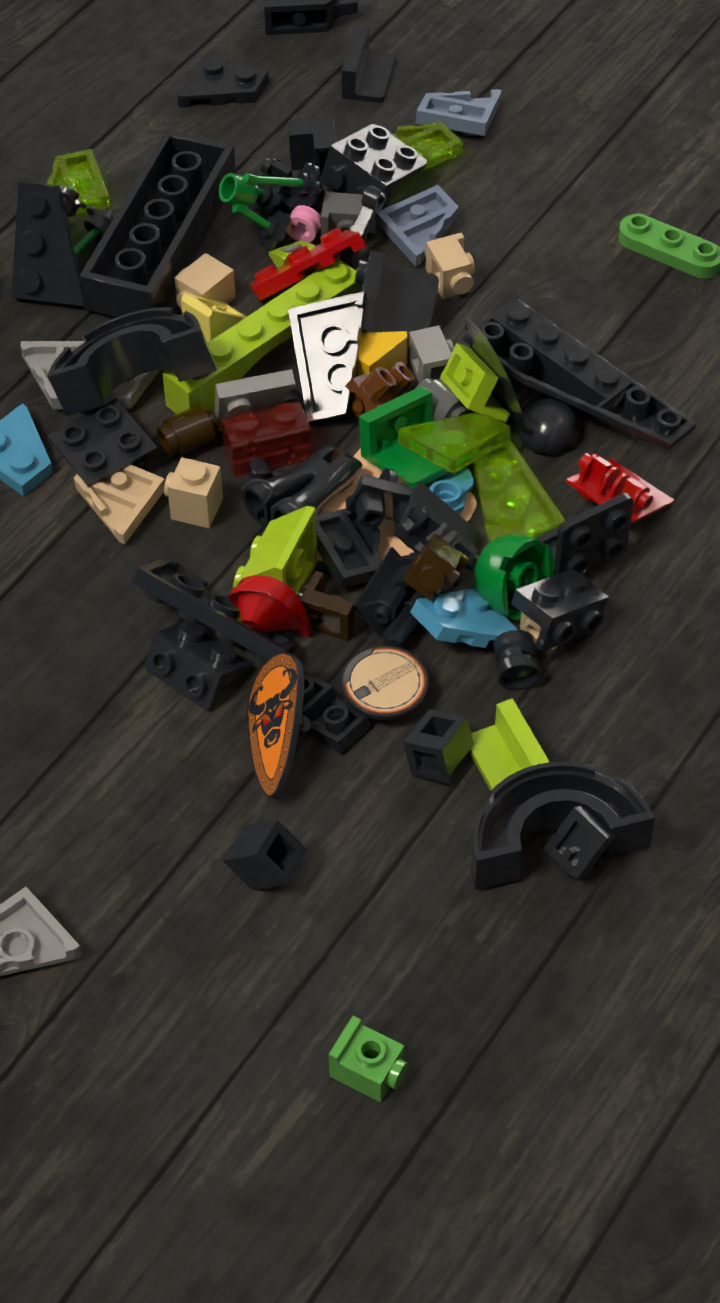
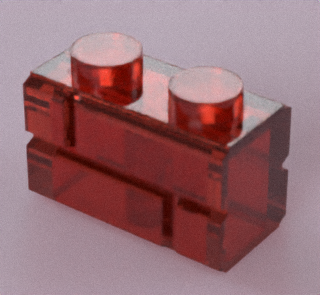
M299 401L289 404L283 403L276 407L251 413H240L234 417L221 419L224 451L234 477L252 471L249 462L257 457L266 458L272 468L289 464L293 461L306 460L311 456V429Z

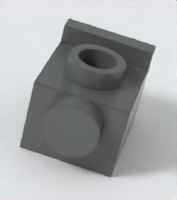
M325 192L321 213V236L340 227L342 232L346 229L350 230L362 209L361 201L363 195ZM376 212L367 230V237L368 233H375Z

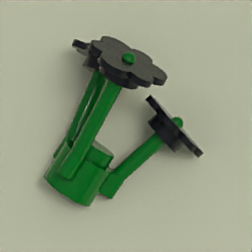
M306 162L304 170L299 172L297 178L271 177L267 173L261 176L245 173L244 176L228 173L220 183L219 197L221 201L232 204L233 213L243 215L261 226L259 243L266 250L271 251L275 248L278 241L284 239L286 228L291 221L290 215L281 211H277L271 216L274 213L275 206L282 204L283 197L280 193L283 186L296 187L300 199L305 201L307 206H312L315 203L316 195L320 191V184L318 182L320 176L319 167ZM248 206H251L254 210H259L261 215L270 217H268L265 220L253 211L249 210Z

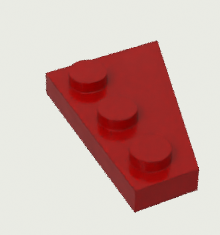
M340 227L335 228L320 237L322 244L311 250L307 246H303L287 256L289 262L276 269L272 264L253 275L256 281L249 284L253 295L261 301L307 276L306 270L312 268L315 271L335 263L336 259L340 257L338 252L345 248L351 247L356 252L366 247L360 233L347 229L342 232Z

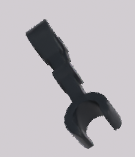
M368 186L365 189L361 201L362 209L355 224L350 228L351 231L359 232L363 240L367 237V230L375 212L378 213L386 201L385 194L381 193L379 188ZM347 247L338 252L340 255L339 259L343 262H348V266L356 271L359 251L354 252L351 247Z

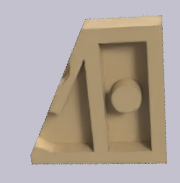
M133 465L123 468L89 488L77 474L74 477L76 489L122 544L127 543L164 492L165 485L164 478Z

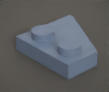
M491 90L490 98L471 99L470 91L426 93L416 111V123L427 125L432 129L460 131L468 136H485L501 104L502 90Z
M436 185L376 213V223L416 267L426 258V242L444 236L458 218L459 207L439 185Z

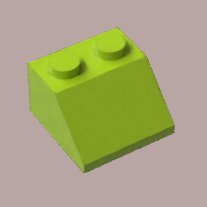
M305 506L270 521L263 535H258L254 539L250 550V559L246 566L238 568L233 588L238 585L242 578L263 575L284 582L298 594L301 585L307 583L317 564L315 508Z

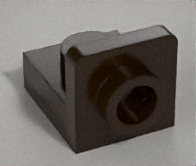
M315 571L309 583H303L297 594L307 613L311 630L348 641L354 630V602L345 600L338 595L325 594L324 573Z

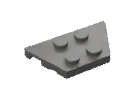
M21 341L22 357L52 409L63 408L48 379L49 370L55 359L66 347H70L73 352L84 341ZM159 371L142 373L130 381L123 382L107 396L104 404L117 398L125 409H131Z

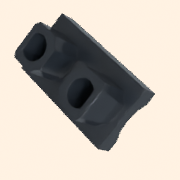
M389 468L384 469L379 478L362 475L354 493L345 500L346 510L357 512L360 525L373 528L380 526L383 520L386 519L394 521L396 530L414 487L398 483L397 471Z

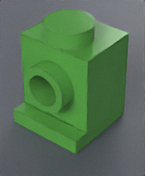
M352 1016L329 1053L330 1077L379 1102L383 1100L390 1087L395 1090L399 1087L408 1068V1063L404 1061V1045L362 1025L361 1019ZM365 1054L372 1057L373 1059L366 1058Z

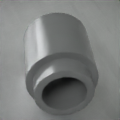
M426 378L417 385L416 388L423 386L432 392L433 424L445 433H451L462 429L467 424L470 418L469 409L454 395L446 383L439 379Z

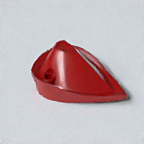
M263 575L242 578L228 595L229 601L239 609L242 623L264 632L291 630L308 638L312 634L310 621L300 598L290 586L276 578Z

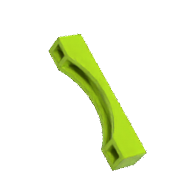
M338 258L335 263L318 269L209 341L208 345L217 365V371L212 372L209 376L200 380L188 379L179 382L176 374L170 371L162 372L166 406L176 414L198 404L205 410L210 409L214 412L216 384L242 379L263 356L279 344L293 337L288 309L358 293L359 284L354 283L356 271Z

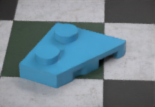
M21 404L0 420V480L22 496H25L51 476L53 471L51 461L27 406Z
M475 588L435 595L431 600H428L426 597L417 599L410 612L436 640L464 642L471 646L486 648L489 641L495 640L500 634L510 630H518L505 616L489 608V603L479 595Z

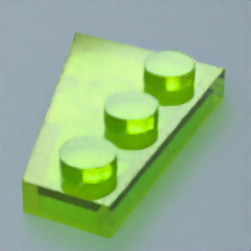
M510 438L473 450L472 462L488 544L495 538L512 533L536 538L559 527L565 521Z

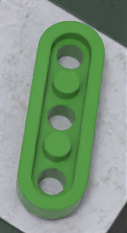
M644 214L629 215L620 222L618 238L624 247L698 278H711L720 272V247Z

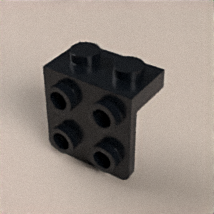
M371 124L330 146L319 181L335 193L363 195L368 186L379 188L381 193L386 196V201L381 209L383 210L387 206L393 187L423 171L427 160L418 154L414 148L404 144L390 134L386 128Z
M370 251L365 261H358L354 277V283L359 284L358 293L364 291L367 295L362 333L407 331V348H409V332L430 327L439 278L432 273L384 262L386 254Z
M623 493L561 523L559 527L536 537L541 540L542 544L548 545L552 550L554 559L553 576L570 569L584 574L589 568L606 560H614L627 550L634 502L628 493Z

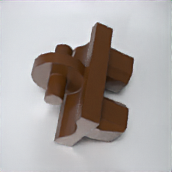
M403 362L394 363L389 370L378 367L369 374L351 378L345 387L354 393L351 401V409L354 415L359 419L360 415L406 394L405 390L416 378Z

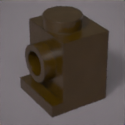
M434 533L409 565L403 581L428 600H431L438 590L446 593L460 575L459 571L469 558Z

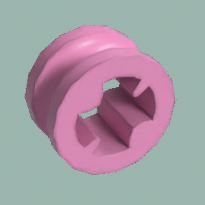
M297 206L291 213V221L286 231L297 242L304 240L310 243L321 229V216L309 206Z

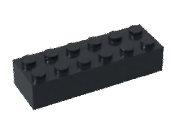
M165 130L80 274L84 309L119 317L139 310L166 307L176 289L174 277L182 269L189 266L223 204L219 197V186L223 177L228 173L236 174L234 145Z

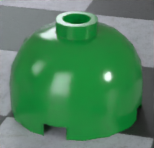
M508 534L493 539L479 555L474 568L475 589L489 603L488 607L496 613L520 621L521 611L511 604L515 590L553 576L554 559L552 550L548 545L542 544L540 539L524 534Z

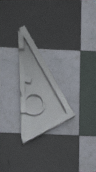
M24 887L0 904V976L74 960L82 955L80 945L27 887Z

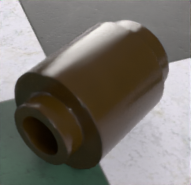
M198 404L164 419L163 425L156 428V434L161 447L169 457L175 454L183 456L215 441V432L219 430V426L213 412L210 409L205 410Z

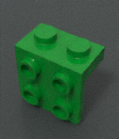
M423 386L359 416L361 457L382 471L386 468L396 470L398 482L401 484L415 487L416 483L420 480L426 485L471 461V450L433 426L432 392Z

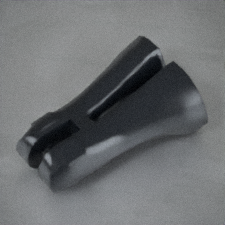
M329 443L289 471L269 479L255 478L248 481L241 487V496L252 518L267 528L270 521L305 506L314 507L317 514L332 497L339 492H344L353 484L363 465L361 461L352 455L344 454L340 447Z

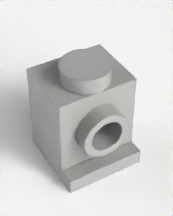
M439 325L409 332V361L419 383L426 378L441 380L440 376L453 352L454 346L450 339L445 340Z

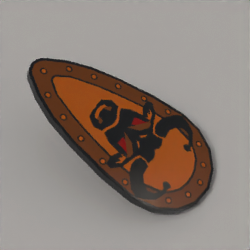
M287 652L273 655L262 666L252 685L247 707L248 737L254 773L260 789L266 797L277 799L283 792L294 760L298 737L311 728L309 719L302 715L304 695L303 665L296 655Z

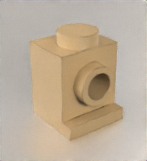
M462 233L426 242V271L438 276V292L442 299L471 292L474 285L471 275L475 274V264L471 254L464 252V236Z

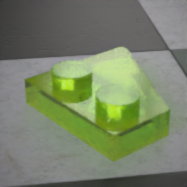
M478 412L402 427L398 430L399 444L453 474L510 441V426L488 414H480Z

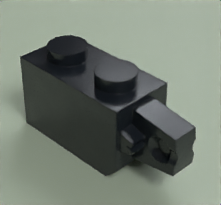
M263 0L265 35L327 32L333 28L334 18L358 13V0Z

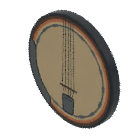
M374 646L360 651L347 662L341 676V689L347 703L361 715L377 720H393L412 713L423 703L428 692L429 680L424 664L411 652L395 646Z

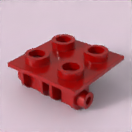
M585 453L578 463V467L582 471L566 479V483L578 490L583 498L594 501L599 505L623 493H628L634 500L630 525L672 505L675 501L613 459L606 461L598 454L590 455Z

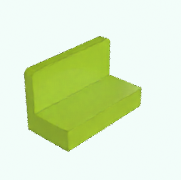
M456 343L440 379L451 388L454 395L467 409L507 422L510 414L491 395L498 377L471 348Z
M513 698L496 704L495 725L471 733L474 745L469 750V753L490 791L505 778L519 770L549 762Z

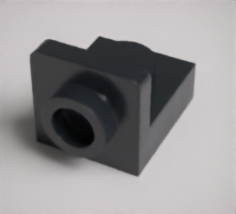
M583 805L577 806L572 809L544 847V850L555 859V866L563 874L577 880L595 875L599 871L601 866L597 863V860L615 838V835Z

